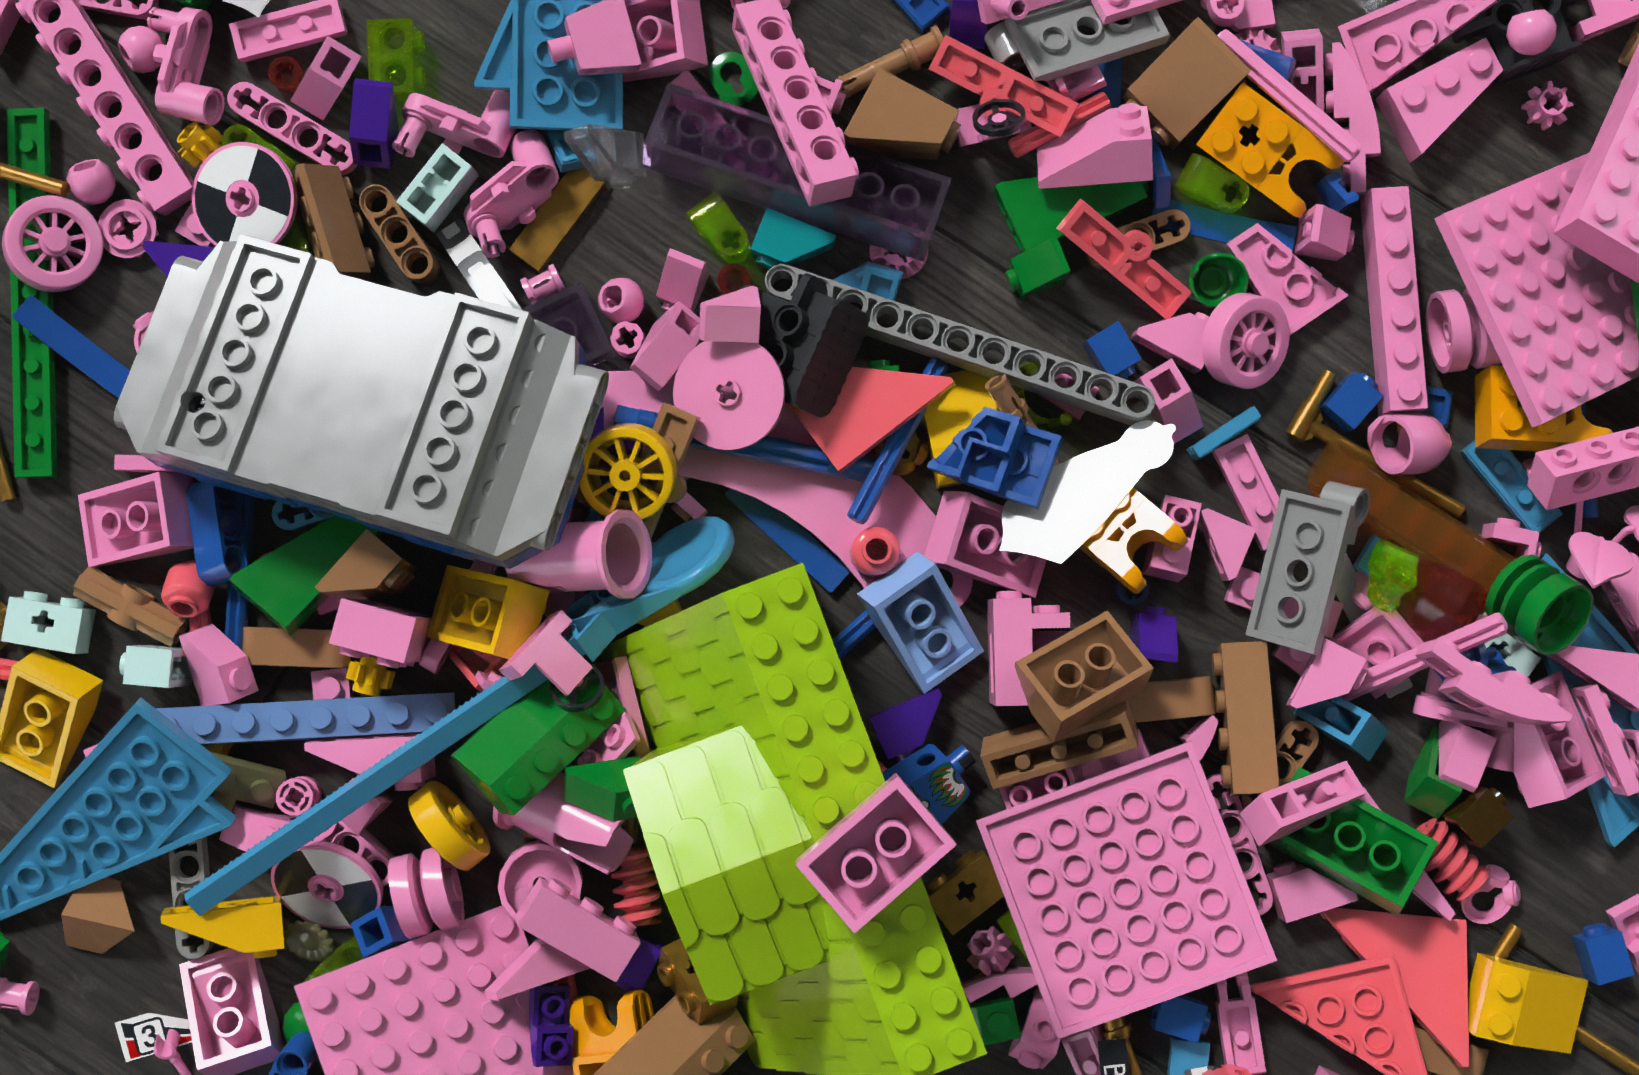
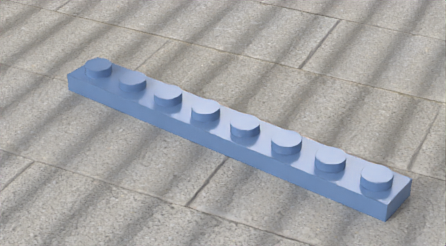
M453 692L156 708V710L199 744L218 745L422 733L423 730L429 728V725L433 726L435 721H440L441 717L444 718L447 716V713L450 714L453 712V709L456 710V698Z

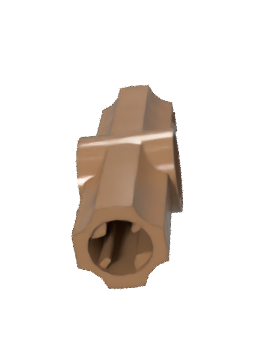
M87 567L79 575L74 585V596L108 613L107 617L113 622L133 631L140 630L151 638L170 647H175L180 641L179 636L185 634L188 629V618L172 614L166 606L155 601L156 597L151 593L129 583L123 584L93 567Z

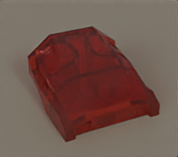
M1420 557L1395 609L1423 642H1427L1475 622L1486 602L1489 589L1448 567Z

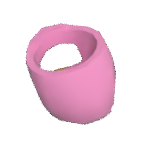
M1419 412L1387 414L1378 417L1368 427L1367 443L1375 462L1383 471L1391 475H1412L1428 472L1438 467L1451 450L1452 441L1450 434L1445 431L1443 425L1436 418L1428 414ZM1395 421L1397 422L1398 430L1397 445L1395 448H1386L1382 435L1386 426Z

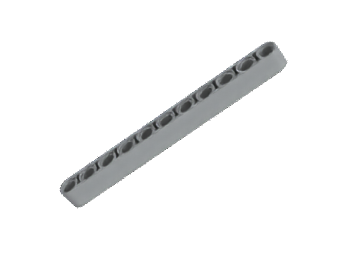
M774 265L766 273L765 285L767 293L789 302L801 277L805 273L821 279L826 283L825 293L827 296L837 300L842 299L849 303L854 302L862 307L861 311L866 313L869 320L866 336L930 358H938L945 363L989 378L999 374H1006L1010 384L1127 425L1147 420L1154 408L1155 398L1152 391L1144 385L789 265ZM780 279H787L792 282L790 289L784 292L774 290L773 285ZM890 314L898 321L894 326L885 328L880 326L877 320L882 315ZM919 326H926L930 328L933 334L928 339L920 340L914 337L912 332ZM954 338H961L966 341L968 347L964 351L955 352L948 347V342ZM988 350H997L1002 354L1003 360L997 364H990L983 358V354ZM1023 362H1032L1038 367L1039 372L1033 376H1026L1020 372L1019 365ZM1059 374H1067L1072 377L1074 385L1070 388H1061L1055 383L1054 378ZM1094 386H1103L1109 391L1110 397L1103 401L1097 400L1091 395L1090 389ZM1130 398H1138L1143 401L1146 409L1140 413L1132 412L1127 407L1126 401Z

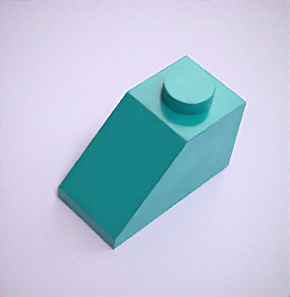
M767 208L751 246V255L757 257L755 261L757 264L768 269L778 264L794 266L833 249L836 243V235Z

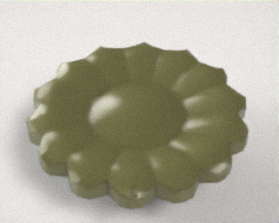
M297 920L294 924H289L284 932L286 938L284 943L289 946L290 951L294 952L299 958H304L310 962L314 960L321 962L323 959H328L334 950L332 945L334 941L329 937L328 931L323 930L318 924H312L310 921L301 922Z

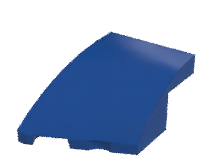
M984 407L972 419L971 424L966 429L961 430L952 439V443L937 458H932L929 461L927 468L978 490L1039 510L1064 439L1060 435L1025 425L1021 417Z

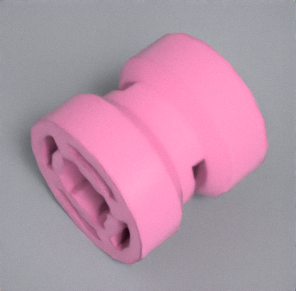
M298 776L286 780L278 787L276 792V803L279 809L290 816L301 815L303 811L306 812L315 803L318 804L322 798V789L319 783L309 776Z

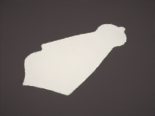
M1151 420L1136 422L1127 429L1119 441L1083 453L1054 466L1039 510L1010 500L1005 503L1002 509L1003 537L999 551L1029 554L1062 564L1109 517L1147 470L1158 468L1168 461L1173 452L1174 444L1171 437L1172 433L1176 430L1175 425L1168 424L1163 426Z

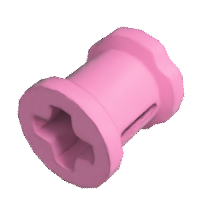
M554 264L549 265L547 271L529 280L525 277L520 279L522 287L534 309L539 308L541 302L558 294L563 296L568 294Z
M624 321L618 323L613 328L610 341L620 356L626 359H634L646 337L637 324ZM629 332L631 336L638 335L633 339L635 346L628 348L625 344L620 345L624 341L622 336L624 333Z
M0 977V1009L20 1010L21 1014L30 1016L35 1010L39 999L40 989L38 982L29 981L27 984L8 982L6 977Z

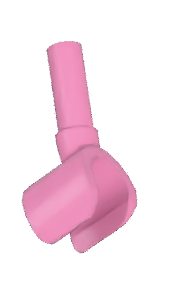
M169 1029L166 1041L157 1034L154 1044L155 1056L160 1059H169L180 1075H192L177 1051L180 1039L179 1033L174 1029Z

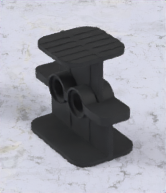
M1497 0V3L1451 35L1454 43H1459L1482 34L1489 38L1493 51L1503 68L1502 73L1496 77L1497 83L1508 82L1522 75L1525 76L1534 71L1542 70L1545 67L1553 66L1575 53L1582 46L1581 41H1571L1560 11V7L1578 0H1535L1542 4L1544 10L1553 15L1557 25L1556 37L1547 50L1537 55H1523L1510 47L1506 37L1507 26L1502 25L1496 16L1497 12L1503 13L1510 22L1512 16L1534 11L1532 0Z
M805 273L801 277L790 302L758 289L761 304L758 344L767 349L777 363L783 355L778 365L781 368L785 381V403L805 410L817 417H824L831 412L837 402V397L841 393V388L847 379L848 372L852 368L851 365L855 361L856 354L862 345V340L866 336L869 320L865 312L849 302L826 296V283L816 276ZM747 284V285L742 286L740 289H743V288H746V287H749V286H752V285Z

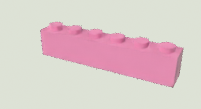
M1409 186L1371 188L1360 199L1375 382L1378 385L1376 390L1383 395L1377 403L1378 417L1387 414L1421 412L1428 408Z

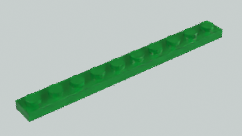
M45 108L7 109L8 165L51 177L49 111ZM8 180L9 219L23 203L36 197L51 195V193ZM49 213L38 215L45 226L49 228ZM30 221L25 229L31 230L39 234L37 229ZM23 238V247L35 244V242ZM36 252L27 254L33 263L39 257ZM43 259L38 267L49 271V261ZM10 269L15 478L57 477L55 351L12 317L30 295H33L54 312L53 292L41 291L25 284Z

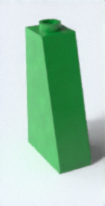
M1038 177L1001 182L994 186L992 194L1021 254L1057 236L1059 242L1068 239L1056 227L1079 199L1085 201L1102 217L1109 220L1142 205L1148 198L1146 192L1149 191L1147 181L1039 189Z
M335 515L234 573L229 578V581L235 590L286 634L291 636L329 597V595L319 592L315 586L366 529H369L381 538H383L381 531L368 528L362 523Z

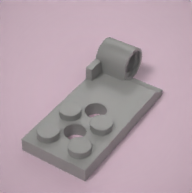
M1064 0L1029 11L1026 17L1021 20L1007 18L1004 22L991 28L985 35L984 40L994 60L1015 71L1027 66L1034 82L1040 80L1047 82L1166 44L1170 34L1157 9L1128 17L1126 19L1129 23L1125 25H1119L1115 22L1103 25L1091 0ZM1086 25L1093 28L1095 34L1084 35L1078 31L1077 27Z
M1329 481L1323 487L1319 498L1284 489L1281 490L1245 635L1310 654L1320 655L1347 545H1354L1358 527L1365 521L1369 512L1371 497L1367 489ZM1300 561L1305 562L1308 567V575L1302 582H1298L1293 575L1294 567ZM1290 598L1296 599L1299 605V611L1292 619H1289L1284 612V605Z

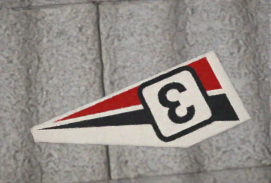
M146 1013L115 1023L126 1062L154 1054L157 1034L166 1041L169 1029H174L179 1033L178 1047L192 1043L188 1019Z

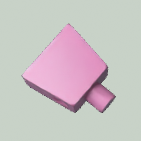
M603 0L567 16L564 22L567 36L547 40L552 62L556 63L573 58L578 75L639 71L641 66L640 56L624 0Z

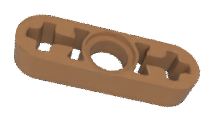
M1171 209L1118 227L1117 229L1124 235L1133 229L1143 230L1152 239V252L1175 245L1185 239L1190 232V220L1184 212ZM1170 217L1173 222L1181 223L1182 227L1177 231V237H1173L1171 232H1166L1158 236L1161 243L1155 244V233L1149 223L1155 222V230L1164 227L1168 223L1167 218ZM1085 253L1086 260L1091 266L1104 269Z
M1300 720L1289 722L1275 739L1277 757L1284 758L1288 763L1286 775L1279 778V787L1290 783L1298 767H1303L1318 745V732L1308 722ZM1305 728L1307 731L1304 736L1308 739L1306 745L1297 744L1293 749L1292 753L1299 755L1295 761L1290 754L1280 751V748L1283 745L1285 748L1290 749L1295 742L1292 732L1294 730L1302 731ZM1239 796L1242 807L1245 809L1252 802V799L1249 796Z

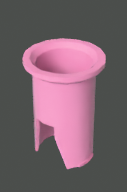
M615 510L606 516L604 521L566 523L560 543L551 547L549 551H543L511 569L505 568L508 578L537 584V587L564 592L608 590L619 599L635 598L644 590L650 578L652 544L648 529L637 514L631 510Z
M562 772L551 780L514 816L502 814L493 806V821L500 829L508 830L517 826L605 874L614 872L622 864L635 841L620 826L626 819L611 821L564 801V774Z

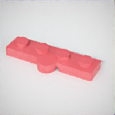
M945 35L929 67V70L980 95V105L997 99H1008L1020 103L1025 109L1026 120L1060 138L1079 104L1036 81L1034 82L1033 79L948 35ZM998 108L999 111H1010L1021 117V114L1014 109ZM992 109L984 112L983 114H985L988 117L990 114H992Z
M1082 199L1078 200L1056 227L1057 230L1165 319H1170L1192 293L1160 264L1149 257L1153 250V242L1149 235L1140 230H1131L1124 235Z

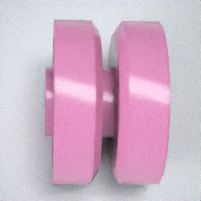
M1467 288L1464 289L1462 295L1455 289L1437 291L1430 295L1426 311V332L1431 356L1437 369L1444 374L1463 371L1467 369L1469 363L1476 369L1486 368L1490 365H1500L1501 360Z
M540 839L524 843L511 853L500 871L498 892L501 904L509 915L516 920L515 915L534 887L533 882L538 877H543L548 882L552 878L561 881L572 890L570 894L580 900L583 876L579 861Z
M433 847L423 850L420 861L412 853L396 856L389 860L388 881L391 899L399 926L408 939L429 934L432 930L433 922L442 931L464 924V900L457 868L441 857Z

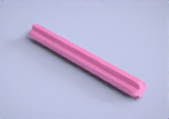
M1225 29L1217 35L1251 70L1247 77L1345 162H1350L1358 156L1362 150L1361 143L1229 30Z
M1494 613L1441 636L1439 639L1453 642L1460 648V653L1506 634L1509 627L1501 613ZM1416 647L1366 669L1368 672L1359 689L1355 690L1352 688L1348 694L1341 695L1340 697L1347 701L1353 700L1430 666L1414 656L1419 648Z

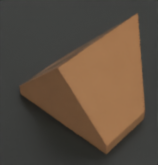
M106 877L73 891L61 914L66 946L103 954L135 932L122 891V880Z

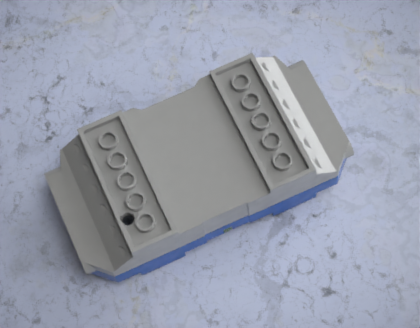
M240 235L238 241H220L204 261L186 256H179L174 261L114 411V423L116 427L127 430L136 452L158 467L189 475L198 481L266 501L271 499L295 507L300 505L362 523L368 528L402 537L407 542L476 562L481 560L511 569L543 551H549L551 547L560 543L585 470L584 455L607 392L609 373L605 370L586 366V354L575 336L533 319L527 311L456 292L455 295L442 291L427 297L343 275L332 262L315 258L311 253Z

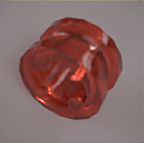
M281 56L270 64L268 74L271 82L279 90L286 93H294L302 81L305 71L294 58ZM285 67L288 70H291V67H295L291 72L294 78L290 82L286 79L280 82L283 77L280 71Z
M734 263L728 264L720 270L717 280L722 294L734 292L727 289L728 281L725 277L729 273L732 277L734 276L733 272L740 273L741 282L744 285H751L750 274L745 267Z

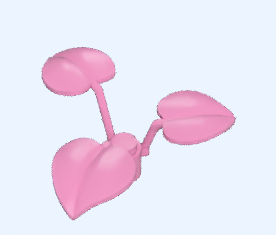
M1534 457L1528 458L1522 462V465L1526 470L1528 478L1530 476ZM1584 501L1576 503L1574 534L1568 542L1571 556L1566 564L1568 571L1577 578L1587 580L1593 589L1609 580L1628 574L1633 568L1634 560L1628 550L1619 543L1625 536L1633 533L1639 541V505L1632 506L1625 511L1623 518L1629 526L1624 527L1609 541L1601 536L1598 537L1588 532H1581Z

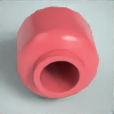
M877 526L866 528L860 532L852 542L850 549L851 562L856 570L870 577L883 576L892 570L900 556V546L895 535L889 530ZM874 546L879 550L873 551L870 547ZM881 553L880 558L875 560V555Z
M196 561L181 562L173 565L168 570L161 598L172 614L183 618H191L204 613L209 608L215 586L211 587L200 579L196 568Z

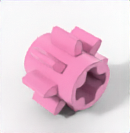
M1548 81L1543 85L1542 91L1536 86L1530 89L1527 93L1532 100L1527 101L1521 106V109L1527 110L1529 116L1527 123L1535 122L1541 124L1542 130L1545 131L1551 127L1553 122L1557 125L1565 122L1567 118L1562 112L1573 106L1572 102L1567 101L1565 94L1567 88L1559 89L1553 87L1552 81ZM1546 102L1550 104L1548 110L1543 106Z
M991 926L989 930H976L970 942L966 944V947L972 953L967 961L975 969H979L985 976H989L991 971L1004 972L1010 959L1014 958V955L1007 949L1013 941L1005 933H1000L994 926Z

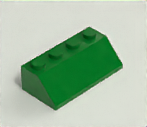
M548 679L491 718L456 750L451 757L500 813L514 816L624 713L626 709L605 685L602 698L592 708L581 712L566 711L560 708L552 699L550 680ZM600 680L589 684L587 692L578 696L577 705L591 700L599 690ZM555 686L556 696L562 702L570 704V694L565 696Z
M1298 767L1290 782L1312 773ZM1357 799L1303 828L1267 844L1398 916L1435 850L1438 841L1370 804Z

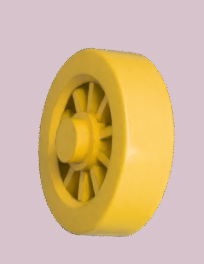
M636 423L612 425L599 432L589 442L584 455L585 470L579 487L587 503L600 515L606 517L615 510H631L644 520L658 512L673 492L677 479L676 459L666 440L651 428ZM625 440L636 441L631 455H627L624 444ZM613 444H615L618 458L607 450ZM642 444L653 452L643 460L637 457ZM602 458L611 467L599 466L600 459ZM656 459L658 460L660 471L645 470L644 466ZM599 475L609 476L610 480L602 484ZM644 479L658 480V483L653 488ZM614 486L617 489L615 496L610 494L607 489ZM637 488L647 496L639 499ZM624 491H628L630 501L621 499Z
M429 781L409 797V811L418 829L436 852L452 866L459 870L469 871L490 854V843L481 824L465 803L448 787L437 781Z

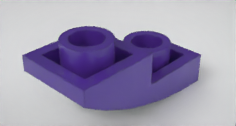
M567 983L543 984L530 989V1042L532 1061L535 1067L572 1065L574 1027L569 1024L571 986Z

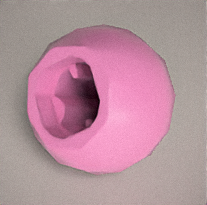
M1529 11L1512 16L1507 26L1506 37L1510 47L1518 53L1537 55L1551 46L1556 37L1557 25L1553 15L1548 11Z
M136 26L128 28L120 35L118 48L126 64L133 72H153L162 64L155 62L153 59L155 45L164 44L163 39L155 30L150 27Z
M99 159L86 160L75 164L69 169L66 178L69 183V192L72 196L87 205L105 203L113 195L116 186L113 171Z
M629 278L610 279L602 286L598 294V308L602 315L612 323L618 324L624 321L631 323L639 317L644 308V294L640 286Z

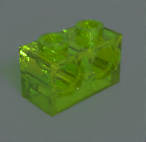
M411 18L367 20L369 80L390 82L394 74L405 72L407 74L405 81L399 86H393L395 102H406L412 93L421 94V89H426L425 68L420 66L419 53H424L425 51L423 31L418 30V27ZM405 36V42L400 48H389V43L394 37Z

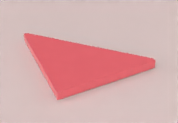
M852 367L841 388V393L837 397L835 406H833L827 416L817 417L793 405L788 404V406L838 472L842 473L952 388L955 382L951 377Z
M1333 908L1320 912L1323 919L1328 920L1342 936L1343 941L1361 960L1395 954L1410 1012L1417 1018L1416 1021L1437 1044H1440L1455 1060L1454 1063L1459 1068H1468L1466 920L1451 919L1449 921L1440 917L1408 914L1396 916L1393 913L1345 908Z
M1394 953L1250 985L1253 993L1260 995L1301 1023L1321 1033L1328 1040L1352 1055H1356L1384 1075H1428Z

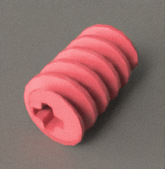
M1436 818L1430 819L1416 828L1421 833L1438 841L1424 870L1428 872L1437 868L1439 871L1434 876L1433 881L1439 883L1447 879L1449 882L1444 887L1443 892L1448 895L1457 891L1456 901H1461L1469 897L1485 883L1489 875L1488 869L1482 865L1478 866V858L1473 854H1468L1469 850L1466 844L1458 843L1459 839L1456 833L1452 831L1447 832L1449 828L1445 821H1437Z
M647 846L631 847L629 854L620 865L621 870L611 874V878L623 882L622 885L612 889L614 894L624 896V900L615 903L614 908L625 911V915L621 917L627 919L635 926L653 925L662 922L652 918L661 913V906L651 903L660 898V891L649 888L656 885L658 880L656 875L648 873L654 870L651 859L647 858L650 856Z

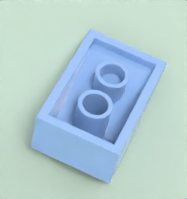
M919 552L914 553L857 593L871 620L924 694L984 652L937 565Z

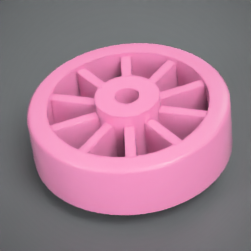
M40 196L23 203L12 214L3 231L2 250L9 268L22 282L41 291L62 292L81 285L97 269L103 255V236L96 219L79 203L61 196ZM49 213V228L45 226L38 215ZM57 213L71 218L63 229L57 227ZM30 221L37 229L39 234L31 230L25 229ZM76 222L82 229L83 234L69 236L67 231ZM23 238L33 241L35 244L23 247ZM86 241L85 251L70 246L74 243ZM36 252L39 257L33 263L27 254ZM67 255L80 259V262L74 266ZM43 259L49 261V271L38 267ZM58 260L66 271L57 272Z
M1237 293L1224 299L1210 315L1202 337V356L1210 375L1221 383L1241 389L1257 388L1268 382L1281 367L1288 350L1290 332L1284 310L1271 298L1251 293Z

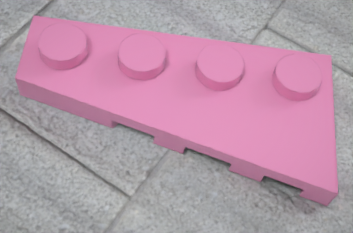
M1399 0L1340 25L1338 28L1346 51L1360 70L1371 93L1498 1Z

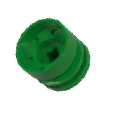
M1533 554L1524 555L1510 562L1491 585L1486 599V614L1490 616L1494 613H1501L1507 621L1508 633L1518 636L1520 641L1538 653L1548 656L1566 649L1579 637L1591 616L1594 597L1590 588L1572 577L1560 573L1559 569L1548 564L1543 559Z

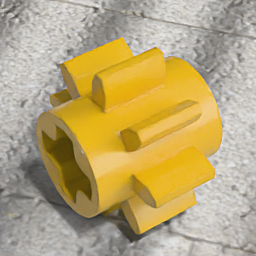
M192 122L182 130L177 138V143L182 146L177 153L189 165L196 168L211 153L222 147L220 142L224 137L212 125L204 124L201 127L197 122Z
M362 657L360 662L350 661L346 679L354 680L353 691L379 697L382 688L386 690L392 688L396 672L387 670V666L377 664V657Z

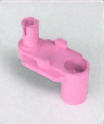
M159 7L151 8L149 14L159 16V19L147 17L148 27L155 31L170 33L167 45L157 44L153 52L154 61L162 63L155 93L157 110L161 114L209 125L217 124L224 112L225 102L223 93L220 89L199 85L210 48L209 42L213 29L211 15L205 10L191 7L182 8L180 12L164 10Z
M503 90L494 91L481 118L425 95L412 93L401 113L405 122L395 141H393L392 148L401 155L406 149L405 156L414 157L425 131H429L446 138L443 144L456 154H459L462 147L466 146L488 156L501 158L504 156L517 130L509 128L510 93Z
M524 130L512 138L510 151L514 161L507 164L470 195V203L464 210L463 215L467 229L472 236L479 238L482 253L488 258L500 256L497 244L499 250L502 253L505 252L506 245L500 231L511 230L518 223L529 224L536 218L535 209L552 196L551 190L558 182V171L546 139L537 130Z
M1430 667L1425 692L1421 691L1420 694H1416L1413 713L1429 718L1485 728L1486 734L1497 738L1486 766L1514 772V723L1490 717L1456 701H1450L1445 694L1438 690L1442 684V679Z

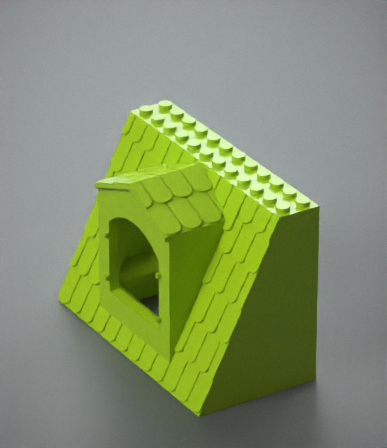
M800 563L718 594L608 644L601 652L603 661L627 656L650 749L648 754L631 767L623 769L663 898L710 1006L738 995L737 1006L734 1008L738 1010L755 1039L747 1048L754 1065L757 1068L804 1072L805 1074L933 1075L986 1055L987 1051L921 877L854 934L796 866V859L885 782L804 564Z

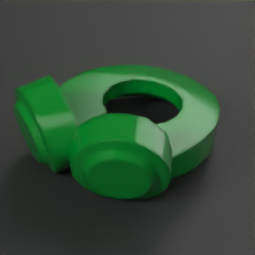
M726 52L720 54L712 62L710 79L715 92L719 96L720 105L723 107L739 108L744 106L745 102L750 103L754 101L760 92L744 56L736 52ZM734 63L741 68L742 75L739 80L744 89L741 94L735 93L732 85L722 80L720 72L726 64Z

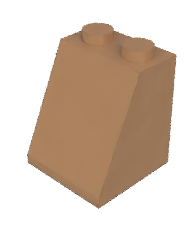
M1197 17L1127 89L1122 99L1126 102L1125 104L1133 103L1139 106H1147L1152 136L1162 146L1169 145L1174 150L1239 87L1251 70Z
M879 68L844 132L845 149L849 155L938 160L942 151L950 152L959 135L958 131L961 124L956 122L959 110Z

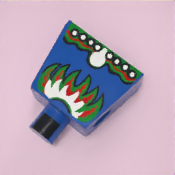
M928 744L888 768L882 774L886 781L893 774L897 773L942 825L969 796L970 790L960 775L976 763V760L963 745L946 757L934 744Z

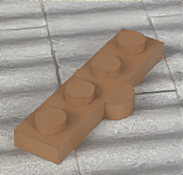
M663 402L652 430L656 431L666 440L676 459V484L666 502L675 503L683 499L686 494V482L678 472L701 417ZM645 446L640 459L643 460L653 452ZM657 459L644 466L645 470L660 471ZM644 479L653 488L658 483V480ZM637 488L639 499L647 496ZM628 491L623 500L630 501ZM665 504L654 515L642 520L648 529L650 540Z

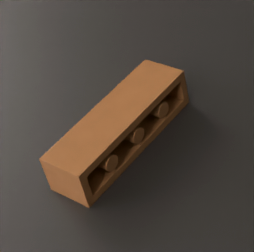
M1267 641L1221 643L1217 647V653H1212L1213 676H1219L1220 690L1215 691L1216 713H1222L1223 728H1218L1219 750H1225L1226 765L1221 766L1222 788H1228L1229 797L1260 795L1279 787Z
M1128 700L1054 743L1038 722L984 737L980 757L992 788L996 789L1138 748V728Z

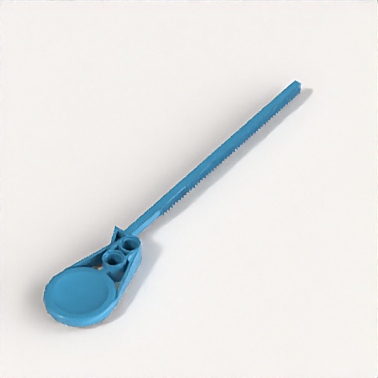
M703 516L686 521L669 530L652 544V568L650 578L644 590L635 598L623 599L617 598L608 590H591L573 603L566 611V615L572 620L569 625L572 631L563 638L581 656L587 654L591 661L594 662L616 635L679 597L702 586L718 573L729 559L735 544L732 527L719 517ZM534 664L523 677L511 681L506 677H501L499 681L489 685V688L483 689V692L477 693V696L471 697V700L465 701V704L462 706L459 705L458 709H453L452 713H447V716L441 717V720L438 722L435 721L433 726L429 725L427 730H423L421 734H417L415 738L405 742L402 747L399 746L396 751L393 750L390 755L387 754L384 759L381 758L378 763L375 762L374 766H369V769L363 770V773L360 775L357 774L356 778L351 779L349 783H345L343 787H339L337 791H333L331 795H327L324 800L321 799L318 804L315 803L312 808L309 807L306 812L303 811L300 816L285 824L281 829L279 828L275 833L273 832L269 837L267 836L265 840H261L259 844H255L247 852H242L240 857L236 856L234 861L230 860L228 865L224 864L222 869L218 868V871L212 873L209 878L206 877L203 882L200 881L197 886L194 885V888L185 893V902L201 916L547 681L548 678Z

